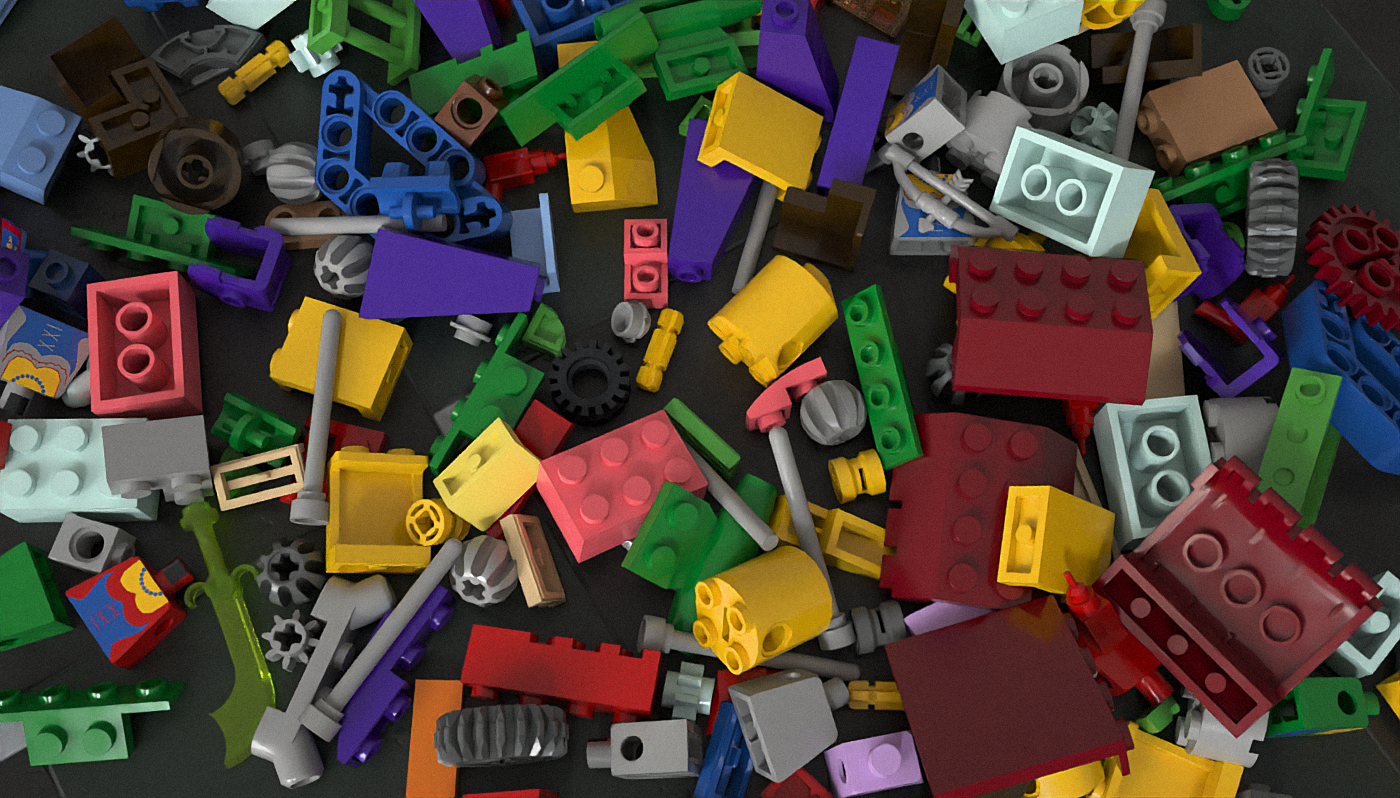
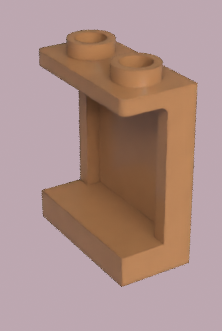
M1238 60L1202 72V76L1188 77L1147 92L1137 113V124L1140 131L1150 139L1156 150V158L1159 165L1164 170H1167L1172 180L1185 175L1183 169L1187 166L1220 157L1222 152L1235 147L1248 146V148L1259 144V137L1278 130Z

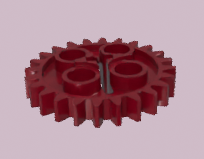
M1342 204L1338 208L1331 206L1309 225L1311 229L1305 233V236L1310 241L1304 245V249L1313 254L1307 259V262L1319 267V271L1314 277L1326 280L1329 285L1324 291L1329 294L1336 293L1339 296V307H1343L1346 304L1351 306L1352 315L1355 319L1363 314L1368 325L1371 327L1379 322L1384 331H1389L1394 327L1400 332V229L1392 230L1388 218L1381 222L1378 221L1374 210H1369L1364 215L1359 205H1355L1352 209L1346 204Z

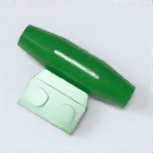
M631 0L594 17V31L598 42L640 11L643 12L660 46L654 53L653 67L667 101L715 90L718 85L739 71L749 75L734 37H730L723 29L759 14L762 10V0Z
M746 473L734 491L768 526L779 489L754 475ZM665 481L621 566L666 590L677 588L666 623L674 625V630L693 633V623L698 620L696 612V584L755 558L761 547L723 506L714 514L710 507L711 504L675 483ZM679 651L691 658H694L696 655L695 653Z

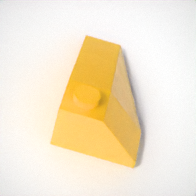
M597 41L557 44L559 69L597 43ZM629 106L620 109L598 125L594 131L584 135L577 141L564 130L571 205L574 213L658 205L654 161Z

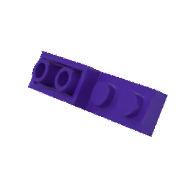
M438 584L343 708L342 713L344 716L340 722L342 727L339 729L337 760L344 765L357 768L360 762L368 763L377 753L383 742V739L379 736L390 721L397 722L409 708L412 702V698L409 695L414 687L401 679L400 676L405 669L411 671L419 663L426 651V647L423 646L433 630L437 632L442 630L454 612L452 604L456 599L441 585ZM391 610L387 611V613L385 614V616L373 632L370 640L377 633V631L380 629V627L383 625L386 619L390 616V614L392 613Z

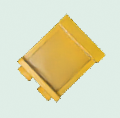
M739 71L717 86L697 160L710 167L726 160L779 187L776 199L783 202L787 187L806 191L811 183L812 171L810 170L814 154L821 143V135L819 133L823 116Z
M1149 188L1123 258L1144 262L1151 319L1153 321L1202 272L1160 190Z
M305 296L300 309H296L290 317L288 323L289 334L283 347L278 348L273 354L270 363V377L281 390L290 392L292 388L314 395L323 315L327 310H337L341 314L342 320L332 401L357 408L363 417L380 422L413 345L406 329L379 319L359 318V313Z
M364 446L343 447L341 451L334 453L327 463L326 502L330 503L329 522L326 525V573L419 575L426 569L431 562V546H421L409 537L406 529V516L412 504L423 499V472L429 466L428 456L415 455L414 450L405 448L392 449L387 454L369 453V448Z
M1009 486L997 582L1009 586L1036 587L1061 596V602L1067 604L1066 590L1069 584L1063 575L1065 571H1070L1076 582H1083L1085 585L1091 586L1110 567L1115 513L1052 486Z
M1128 720L1126 723L1134 743V750L1127 751L1130 774L1122 776L1114 757L1106 758L1103 766L1105 773L1104 781L1086 794V798H1235L1244 767L1226 761H1213L1208 758L1187 754L1184 748L1138 729V723Z

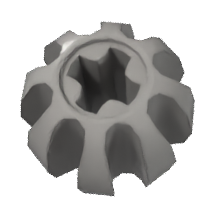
M295 141L285 143L271 153L266 169L267 182L270 191L283 203L296 206L316 202L325 195L316 182L318 149L315 146Z
M343 234L329 238L317 250L313 266L314 274L323 290L328 291L335 298L345 300L363 296L374 246L371 243H367L361 236Z
M831 380L821 383L811 389L802 399L800 409L802 427L810 438L822 445L844 443L855 437L865 426L867 418L865 399L855 386L845 380Z
M481 535L465 541L462 553L454 561L449 572L452 588L461 595V599L481 607H487L504 601L517 586L519 578L516 560H512L508 544L502 539L498 540L490 535Z

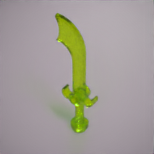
M203 501L185 507L182 510L183 518L180 520L183 531L194 530L197 542H199L198 545L202 551L201 553L204 555L203 559L208 568L209 577L205 583L197 582L190 585L185 592L184 600L189 608L195 609L197 607L194 600L195 594L199 590L205 589L207 596L212 600L235 667V685L229 699L221 708L209 714L218 722L224 733L226 756L223 764L230 769L252 755L251 744L254 734L267 706L275 708V693L272 679L242 597L243 586L240 582V577L244 572L251 571L254 575V580H256L255 577L260 575L261 572L251 565L243 564L237 566L231 575L229 574L220 546H218L219 543L217 542L214 529H212L213 526L211 525L220 519L217 508H211L209 501Z

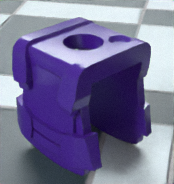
M1197 203L1169 206L1168 208L1202 272L1171 303L1178 301L1188 293H1191V296H1199L1201 300L1211 299L1226 290L1245 269L1243 257L1245 252L1234 238H1229L1222 229L1221 218L1212 204Z
M215 216L213 219L207 218L205 232L216 247L222 248L230 254L263 258L256 280L227 274L220 269L202 263H190L187 273L192 284L199 291L219 298L229 305L241 308L247 305L267 312L273 311L277 306L291 267V259L285 250L282 234L262 225L251 230L241 227V222L219 216Z
M1225 297L1220 301V305L1264 354L1265 357L1233 381L1215 361L1202 342L1190 331L1183 330L1177 335L1181 342V345L1178 347L1194 366L1199 365L1207 374L1204 377L1207 380L1206 384L1222 398L1236 397L1279 366L1284 360L1283 353L1272 342L1278 337L1272 328L1260 316L1252 320L1237 302H1234L1229 297Z

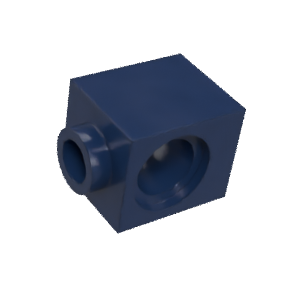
M50 248L28 287L49 306L88 321L87 284L105 282L106 280L89 263Z

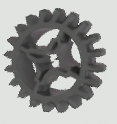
M1266 158L1265 161H1254L1249 167L1244 236L1246 248H1244L1245 270L1249 275L1260 276L1261 278H1276V276H1288L1293 269L1299 210L1298 170L1293 160Z
M500 704L497 706L453 710L443 714L436 720L434 749H437V761L448 767L473 768L549 762L550 760H557L567 753L569 724L566 723V712L557 706H549L548 704Z

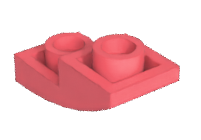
M624 219V302L637 300L638 302H643L647 309L668 308L667 219Z
M821 357L791 370L769 386L754 401L746 412L745 427L748 433L760 429L761 433H767L773 427H782L786 423L785 419L790 417L792 408L790 399L795 398L796 402H801L811 389L825 382L827 371Z

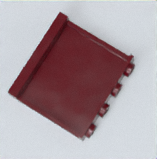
M1053 594L884 645L933 798H972L1112 756L1122 776L1130 774L1127 751L1134 750L1130 730L1124 718L1114 719L1111 711H1114L1115 707L1110 690L1104 680L1095 681L1093 675L1096 674V667L1091 652L1086 644L1078 646L1076 640L1079 639V634L1070 611L1061 612Z

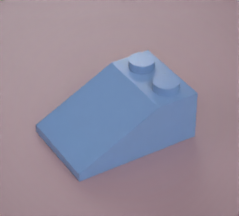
M0 86V186L44 205L78 140V136L81 133L82 117L41 97Z

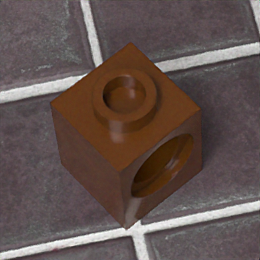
M474 74L463 81L433 121L463 147L469 149L482 138L499 117L500 111L507 107L509 102L502 96L503 90L497 83L486 76L480 77ZM468 98H473L480 103L482 107L481 118L472 116L467 110L466 102Z

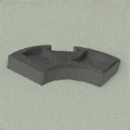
M221 24L214 25V29L202 30L192 34L190 31L181 33L159 47L150 57L153 58L162 73L187 85L194 77L211 69L230 68L237 71L255 57L267 41L263 34L242 26Z

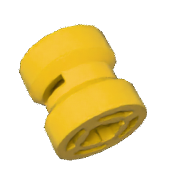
M875 449L861 451L856 458L846 459L838 457L828 461L832 486L840 504L855 501L859 494L868 493L873 496L886 491L883 467Z
M443 499L418 500L412 504L406 516L408 535L415 543L421 546L445 544L451 538L463 540L471 526L469 522L448 509Z

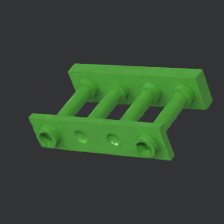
M311 0L307 49L323 55L338 43L343 41L389 61L387 84L395 86L408 78L409 75L417 72L420 66L421 11L414 0H393L392 7L377 0ZM348 6L391 25L390 43L350 26L347 19Z
M1292 367L1258 472V476L1263 481L1257 489L1264 493L1268 488L1272 487L1303 516L1297 525L1304 530L1310 524L1315 525L1342 437L1330 423L1343 380L1342 376Z

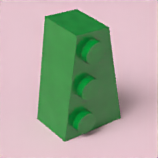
M529 30L516 34L518 42L495 50L493 44L480 48L481 56L461 64H459L457 58L409 75L412 100L435 118L463 81L477 74L480 77L486 76L497 83L503 90L502 96L511 104L539 84ZM468 98L466 102L467 110L472 116L481 118L482 107L480 103L473 98ZM501 114L487 132L495 127L507 125ZM436 133L428 134L423 141L437 140Z

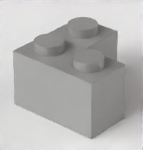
M203 415L101 427L106 479L112 495L121 494V497L125 499H137L149 496L152 493L151 490L163 489L166 502L175 501L178 505L197 504L204 501V497L214 495Z

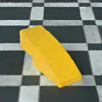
M786 495L777 496L768 527L779 537L776 547L794 546L802 550ZM808 502L825 564L867 578L880 580L882 555H896L897 551L895 548L884 546L886 529L843 510H827Z

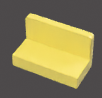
M498 417L433 480V483L448 509L480 531H486L537 481L539 464L542 460L524 447L510 425Z

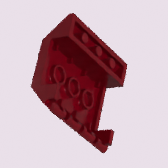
M951 244L948 274L949 283H956L958 331L951 352L952 390L1143 405L1146 396L1153 341V326L1143 261L1130 258L1091 257L1087 254Z
M957 412L913 414L924 456L909 461L907 464L899 465L892 470L889 501L902 503V508L888 509L884 546L895 548L897 551L896 555H882L879 588L892 590L891 597L897 601L916 604L935 601L992 611H999L1052 595L1053 593L1036 587L1010 586L997 582L1009 486H1052L1073 495L1078 444L1043 426ZM1053 594L1063 613L1064 603L1061 602V596Z
M1234 455L1228 461L1221 457L1216 462L1210 463L1190 484L1194 490L1133 552L1120 555L1091 587L1095 593L1111 602L1122 624L1237 739L1288 695L1384 604L1376 597L1383 589L1354 562L1346 568L1340 565L1338 561L1344 553L1314 525L1310 524L1302 530L1297 524L1303 516L1272 487L1261 493L1257 488L1263 479L1240 458Z

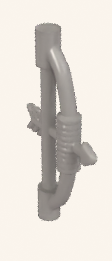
M895 143L886 152L884 158L893 163L894 174L900 186L915 202V206L928 214L926 218H919L918 230L920 233L934 230L932 223L936 219L948 229L954 228L962 233L978 238L1001 237L1011 243L1018 234L1019 227L999 214L993 215L963 194L974 179H964L960 169L946 183L915 162L916 158ZM909 170L943 193L942 199L938 201L926 191L921 192L905 172ZM952 199L987 223L989 227L984 228L960 219V215L950 209L947 204Z

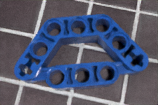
M336 70L327 76L322 88L316 182L320 190L347 215L368 216V205L373 199H376V196L369 191L373 120H375L383 130L425 167L430 161H446L449 163L454 175V169L459 162L464 160L469 162L470 168L467 176L459 181H456L454 178V186L458 195L462 198L460 213H441L445 214L446 218L453 217L455 222L453 233L446 238H442L440 232L413 233L470 246L500 239L510 231L513 224L512 213L505 204L483 186L486 170L482 161L433 121L434 118L422 107L398 91L388 90L379 94L366 81L347 70ZM353 88H354L353 94H348V95H346V97H345V99H344L345 93H352ZM399 105H404V117L398 123L392 124L391 114L393 110ZM351 127V140L348 144L341 147L340 135L345 129ZM435 132L437 135L435 147L431 151L424 152L422 147L424 138L428 134ZM347 170L349 174L348 183L343 189L338 190L336 184L337 177L341 172ZM488 209L496 213V217L489 219L490 226L477 221L470 222L468 218L470 217L474 220L486 218L488 216ZM369 233L376 240L377 233Z
M1315 280L1281 310L1290 372L1292 367L1342 376L1343 381L1330 423L1373 467L1383 472L1400 475V341L1390 331H1384L1379 322L1373 327L1369 326L1363 314L1352 321L1347 315L1346 305L1343 307L1338 306L1339 296L1336 293L1329 294L1324 291L1329 284L1322 280Z

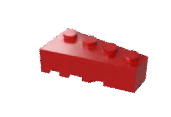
M473 624L460 682L467 688H472V697L499 701L500 695L505 694L519 697V705H547V703H554L566 706L565 712L568 715L593 719L594 712L597 711L613 714L612 722L616 724L642 722V720L653 721L663 668L661 651L644 649L642 659L634 658V653L623 649L621 645L601 643V645L595 647L594 652L585 650L586 644L573 638L548 637V641L545 643L538 641L539 636L531 632Z

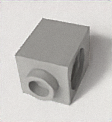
M67 513L48 558L68 568L98 575L134 557V544L137 538L118 527ZM104 540V547L101 553L91 558L93 546L97 542Z

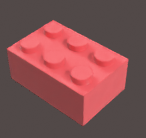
M178 271L87 284L91 411L100 418H147L150 421L203 414L196 296L194 289Z
M663 409L540 461L536 487L578 563H581L635 538L665 481L675 483L702 500L709 484Z

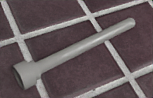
M1146 0L1129 18L1136 32L1111 154L1127 161L1129 160L1152 36L1163 25L1167 4L1164 0Z
M334 309L327 310L323 315L303 491H299L297 499L292 500L290 521L302 525L321 526L327 525L329 522L330 503L326 502L327 495L322 493L342 320L341 314Z
M776 426L770 430L769 440L802 551H805L817 563L827 580L832 596L833 616L829 628L817 636L821 650L845 647L857 640L852 620L846 619L844 612H839L787 431L783 427Z
M451 538L446 541L327 698L324 700L320 697L315 705L309 703L299 716V722L330 743L342 727L339 723L344 716L341 712L451 568L454 561L460 556L463 551L461 540Z
M644 615L637 640L638 653L643 654L644 649L669 653L670 649L717 657L710 647L705 649L698 644L694 633L674 630V625L667 624L665 618ZM786 651L759 664L760 666L782 670L800 668L815 673L820 677L831 679L838 677L842 681L847 682L859 680L861 677V669L855 663Z

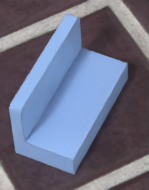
M540 193V208L511 211L513 224L510 229L512 257L539 263V275L546 276L544 294L560 292L550 200L548 193Z

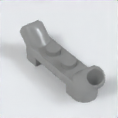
M376 574L354 583L338 575H333L327 581L318 597L311 615L326 624L325 629L286 712L267 706L251 744V753L253 755L274 762L280 783L284 787L294 789L307 785L319 779L325 770L312 731L299 722L298 718L309 703L315 705L320 697L325 700L333 690L332 687L340 670L345 671L349 667L355 655L356 645L353 642L359 628L382 619L388 610L393 612L398 605L393 587L385 576Z

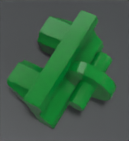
M233 391L226 393L222 412L213 425L210 434L226 441L232 449L238 452L256 455L298 444L303 434V427ZM290 456L265 463L275 468L285 467Z

